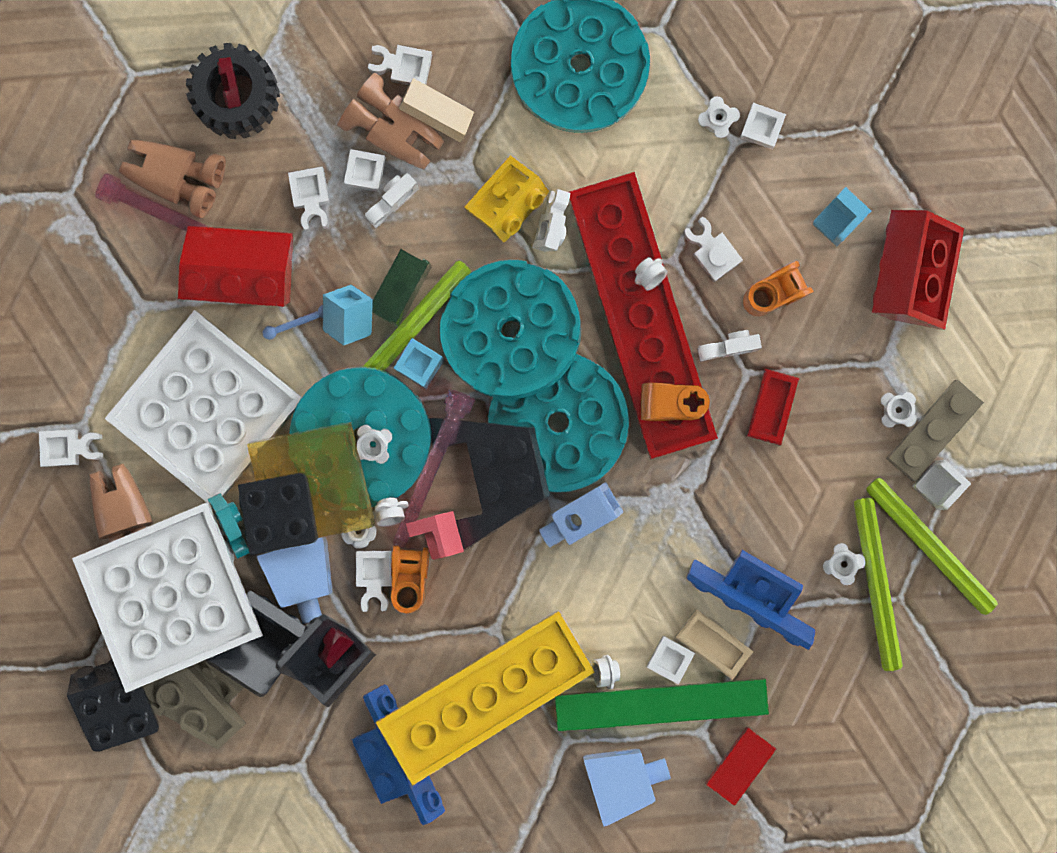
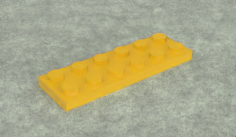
M556 611L376 721L375 724L413 786L595 673L562 615L559 611Z

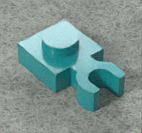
M221 493L209 498L208 501L236 558L238 559L249 554V549L237 524L242 521V517L235 503L227 504Z

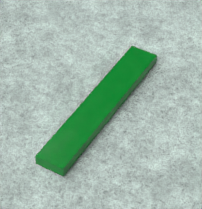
M765 678L559 694L555 697L558 731L769 715Z

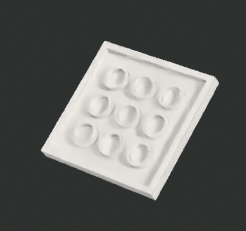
M194 310L105 419L199 497L209 503L208 499L221 493L223 498L294 413L302 397Z
M207 502L72 558L126 693L263 636L210 504Z

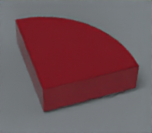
M231 57L220 58L217 64L223 84L226 106L229 108L241 106L239 90Z
M332 627L323 638V642L326 645L324 650L319 651V658L328 668H331L354 642L345 633Z

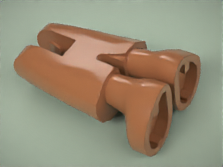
M376 72L373 73L358 91L357 98L382 112L383 116L377 118L359 101L353 99L342 114L337 126L344 131H350L357 126L365 128L369 131L366 137L367 141L394 157L425 170L431 161L421 151L412 147V145L419 137L424 143L439 150L445 141L433 127L400 110L399 106L403 98L397 94L391 100L383 91V78Z
M130 140L127 150L145 158L142 168L135 164L121 162L118 170L119 173L138 186L172 203L177 204L181 198L189 201V209L193 216L204 218L215 202V191L205 186L189 184L183 178L192 177L209 186L219 188L225 172V157L214 153L207 157L204 163L195 162L196 153L193 151L160 143Z
M124 464L112 467L117 490L109 492L106 479L101 471L89 475L92 507L99 540L109 539V543L125 537L126 531H130L132 534L153 523L142 494Z

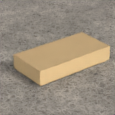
M414 78L410 82L399 106L400 110L458 142H461L474 114V111Z
M697 609L694 610L675 636L732 680L753 653L751 649Z

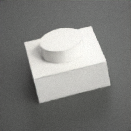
M753 103L740 138L773 150L786 114Z
M350 149L344 180L345 186L380 192L386 160L385 155Z
M662 636L646 667L679 685L695 653Z

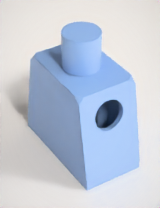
M605 482L552 513L554 521L539 530L549 547L564 539L571 545L619 517L623 510ZM577 514L581 518L582 524L579 526L573 524L571 516Z
M326 537L318 538L312 544L275 550L257 556L281 608L297 604L303 624L309 623L312 619L322 615L317 598L332 594Z
M640 749L583 756L604 827L655 802L651 785L671 779L665 758L644 764Z

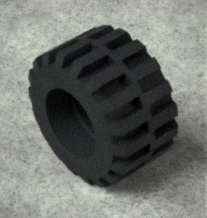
M223 43L224 49L219 50L215 45L209 48L211 51L210 55L206 57L201 53L197 57L200 61L198 67L192 64L189 69L192 78L186 79V87L189 89L186 95L192 105L191 108L202 123L219 136L225 134L230 139H236V135H241L242 138L250 137L249 132L255 130L258 134L264 130L261 125L265 121L270 124L274 119L271 115L272 111L277 112L279 104L276 99L280 97V90L276 84L278 83L276 77L265 59H262L260 54L254 49L249 51L246 45L238 44V47L234 48L232 43ZM231 57L235 75L246 76L252 81L251 94L247 101L239 107L223 108L215 102L216 89L222 82L217 64L220 58Z

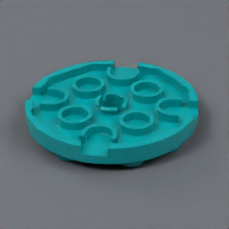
M552 0L544 5L541 4L524 20L516 34L512 47V78L521 101L540 121L566 132H594L619 122L636 106L645 90L649 77L650 52L648 43L634 16L613 0ZM579 54L585 55L590 60L589 68L585 71L576 72L570 64L571 59Z
M522 260L493 262L467 275L450 294L451 298L444 314L442 313L440 322L441 344L454 372L472 389L484 395L501 399H518L532 396L557 382L573 363L581 340L579 310L567 285L547 268L543 269ZM515 321L520 324V330L515 338L502 335L501 330L505 323Z
M576 354L573 363L566 373L549 388L532 396L518 399L493 397L489 409L488 423L534 427L549 492H569L596 482L614 466L627 440L629 416L626 400L614 378L600 365ZM560 412L567 416L569 424L563 432H554L550 429L548 419L553 413Z
M351 367L335 371L323 377L302 396L291 420L289 432L290 450L298 472L306 474L309 486L320 496L346 507H375L377 502L382 499L398 498L418 479L429 456L431 428L428 415L421 400L401 379L376 368ZM363 425H368L371 429L379 431L388 429L392 434V440L388 443L387 448L389 453L388 460L380 464L376 460L358 459L354 453V449L357 446L350 439L354 429L360 428ZM371 441V447H376V442Z

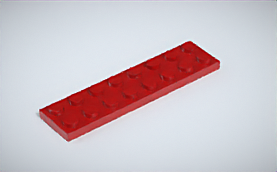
M635 172L569 191L572 211L650 460L718 439L709 408L702 417L695 420H641L642 384L665 383L699 386L701 388L702 385L667 275L661 283L651 290H646L642 285L635 283L637 276L635 270L641 262L647 258H651L653 261L658 258L662 259ZM690 394L689 399L683 401V404L690 407V412H696L697 407L703 405V402L696 399V394Z

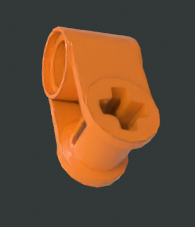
M795 261L751 286L743 296L744 309L752 316L760 317L814 292L812 287H807L798 269L800 267L799 262ZM755 291L766 293L769 299L767 307H760L754 302L753 293Z
M665 383L642 384L641 420H695L702 417L709 408V395L699 386ZM690 394H696V399L703 402V405L697 407L696 412H690V407L683 404V401L689 399Z
M393 546L391 602L399 612L405 614L414 613L424 604L429 568V547H424L420 551L400 549V546ZM403 561H418V564H405ZM407 587L413 588L418 597L416 604L411 608L403 607L398 598L401 590Z

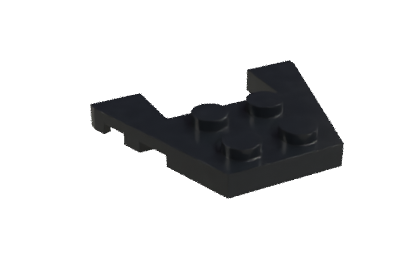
M439 417L429 418L433 450L467 443L482 514L456 520L464 551L550 497L534 427L453 420Z

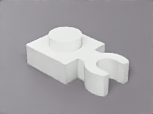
M397 45L395 55L390 54L383 46H372V53L381 55L384 61L380 65L369 64L368 69L371 73L376 72L378 75H382L390 71L392 72L391 81L394 83L409 85L414 78L425 85L427 84L432 51Z
M317 167L288 173L295 209L305 208V212L301 217V224L306 232L310 231L309 221L314 216L321 218L324 229L328 228V216L320 207L322 204L330 203L324 168Z
M408 173L402 178L398 175L395 176L384 187L383 190L386 193L382 196V199L366 212V219L375 228L380 226L392 212L399 209L419 189L417 182Z
M556 189V192L549 191L546 200L545 214H541L532 248L548 252L556 251L558 246L562 245L566 236V227L564 226L566 216H563L569 203L570 193Z
M701 217L698 223L703 228V234L696 236L689 228H686L684 236L690 243L698 244L700 249L693 256L712 281L716 282L740 264L743 259L723 233L713 238L709 221Z
M743 330L728 334L729 340L701 345L697 348L700 362L758 351L762 348L759 334L750 336L749 330Z
M74 429L39 431L40 467L79 465V455L92 460L103 458V453H92L89 450L90 442L102 439V435L87 433L81 439H78V430Z
M356 551V587H367V593L361 599V609L363 612L368 611V602L372 597H376L381 601V611H386L389 602L387 596L383 593V586H392L391 563L393 551Z

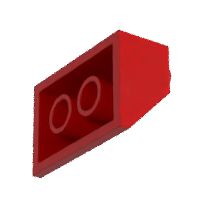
M891 210L889 223L886 227L883 256L879 263L880 271L877 287L873 295L872 313L894 321L945 330L964 228L928 210Z
M187 226L179 262L178 299L286 306L290 303L293 233Z

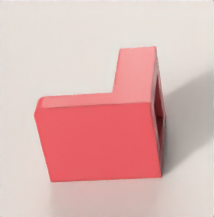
M453 511L406 523L409 537L425 534L431 559L436 560L464 552Z

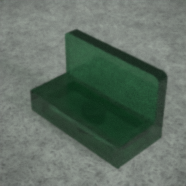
M400 249L372 301V314L398 327L403 322L432 268L430 261L426 259L421 260Z

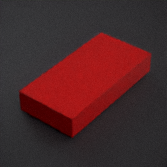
M768 369L764 370L746 437L778 446L782 445L799 378Z
M746 727L705 784L735 806L777 749L749 727Z

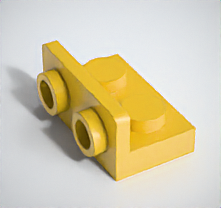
M510 155L465 205V209L493 231L497 238L504 243L510 236L518 232L522 223L533 210L542 205L549 190L538 175Z

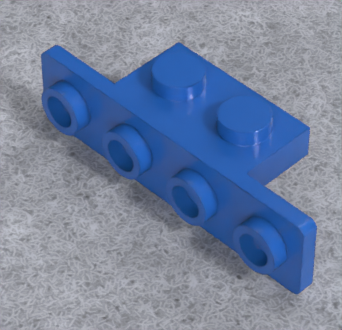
M744 550L740 552L725 576L698 560L692 562L686 578L696 589L706 593L709 592L720 598L730 609L740 610L751 616L761 627L775 630L783 635L790 644L802 646L807 650L811 648L816 630L788 613L802 592V584Z
M386 684L363 696L374 723L398 709L396 700ZM378 727L351 739L381 804L408 794L422 825L429 824L445 812L441 796L436 791L430 776L412 786Z

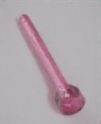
M105 173L98 184L95 198L105 203L111 204L114 202L118 204L122 202L184 231H187V226L189 225L209 227L125 189L126 185L121 183V179L109 173Z
M449 389L444 400L446 404L444 411L447 414L409 501V506L404 513L405 520L400 523L393 540V544L400 546V549L407 545L410 538L406 523L417 521L459 419L464 418L466 413H470L475 402L474 398L462 392Z

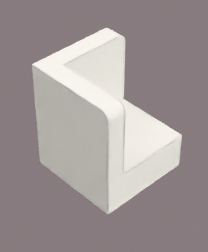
M937 460L912 487L937 510H947L971 483L946 460Z

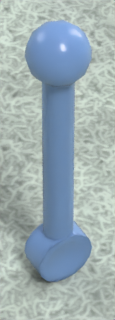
M323 305L318 308V311L277 327H265L263 330L264 338L271 340L280 332L320 317L323 319Z

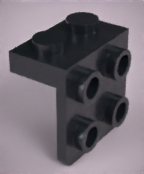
M295 473L238 485L239 504L243 513L245 539L250 555L312 544L317 541L318 533L306 474Z
M250 590L247 593V598L263 636L208 658L206 662L256 696L264 697L281 674L275 668V665L280 660L282 651L289 645L294 644L302 636L306 626L297 617L287 615L275 607L265 596L257 595Z
M322 614L312 619L306 625L302 636L294 644L289 645L282 651L280 660L276 663L275 668L280 673L300 681L324 706L330 707L376 654L348 626ZM333 627L345 633L354 643L331 668H328L319 658V651L324 650L326 644L323 642V638Z
M113 659L108 663L95 667H82L74 674H71L67 698L93 751L100 752L158 732L159 721L143 686L126 693Z

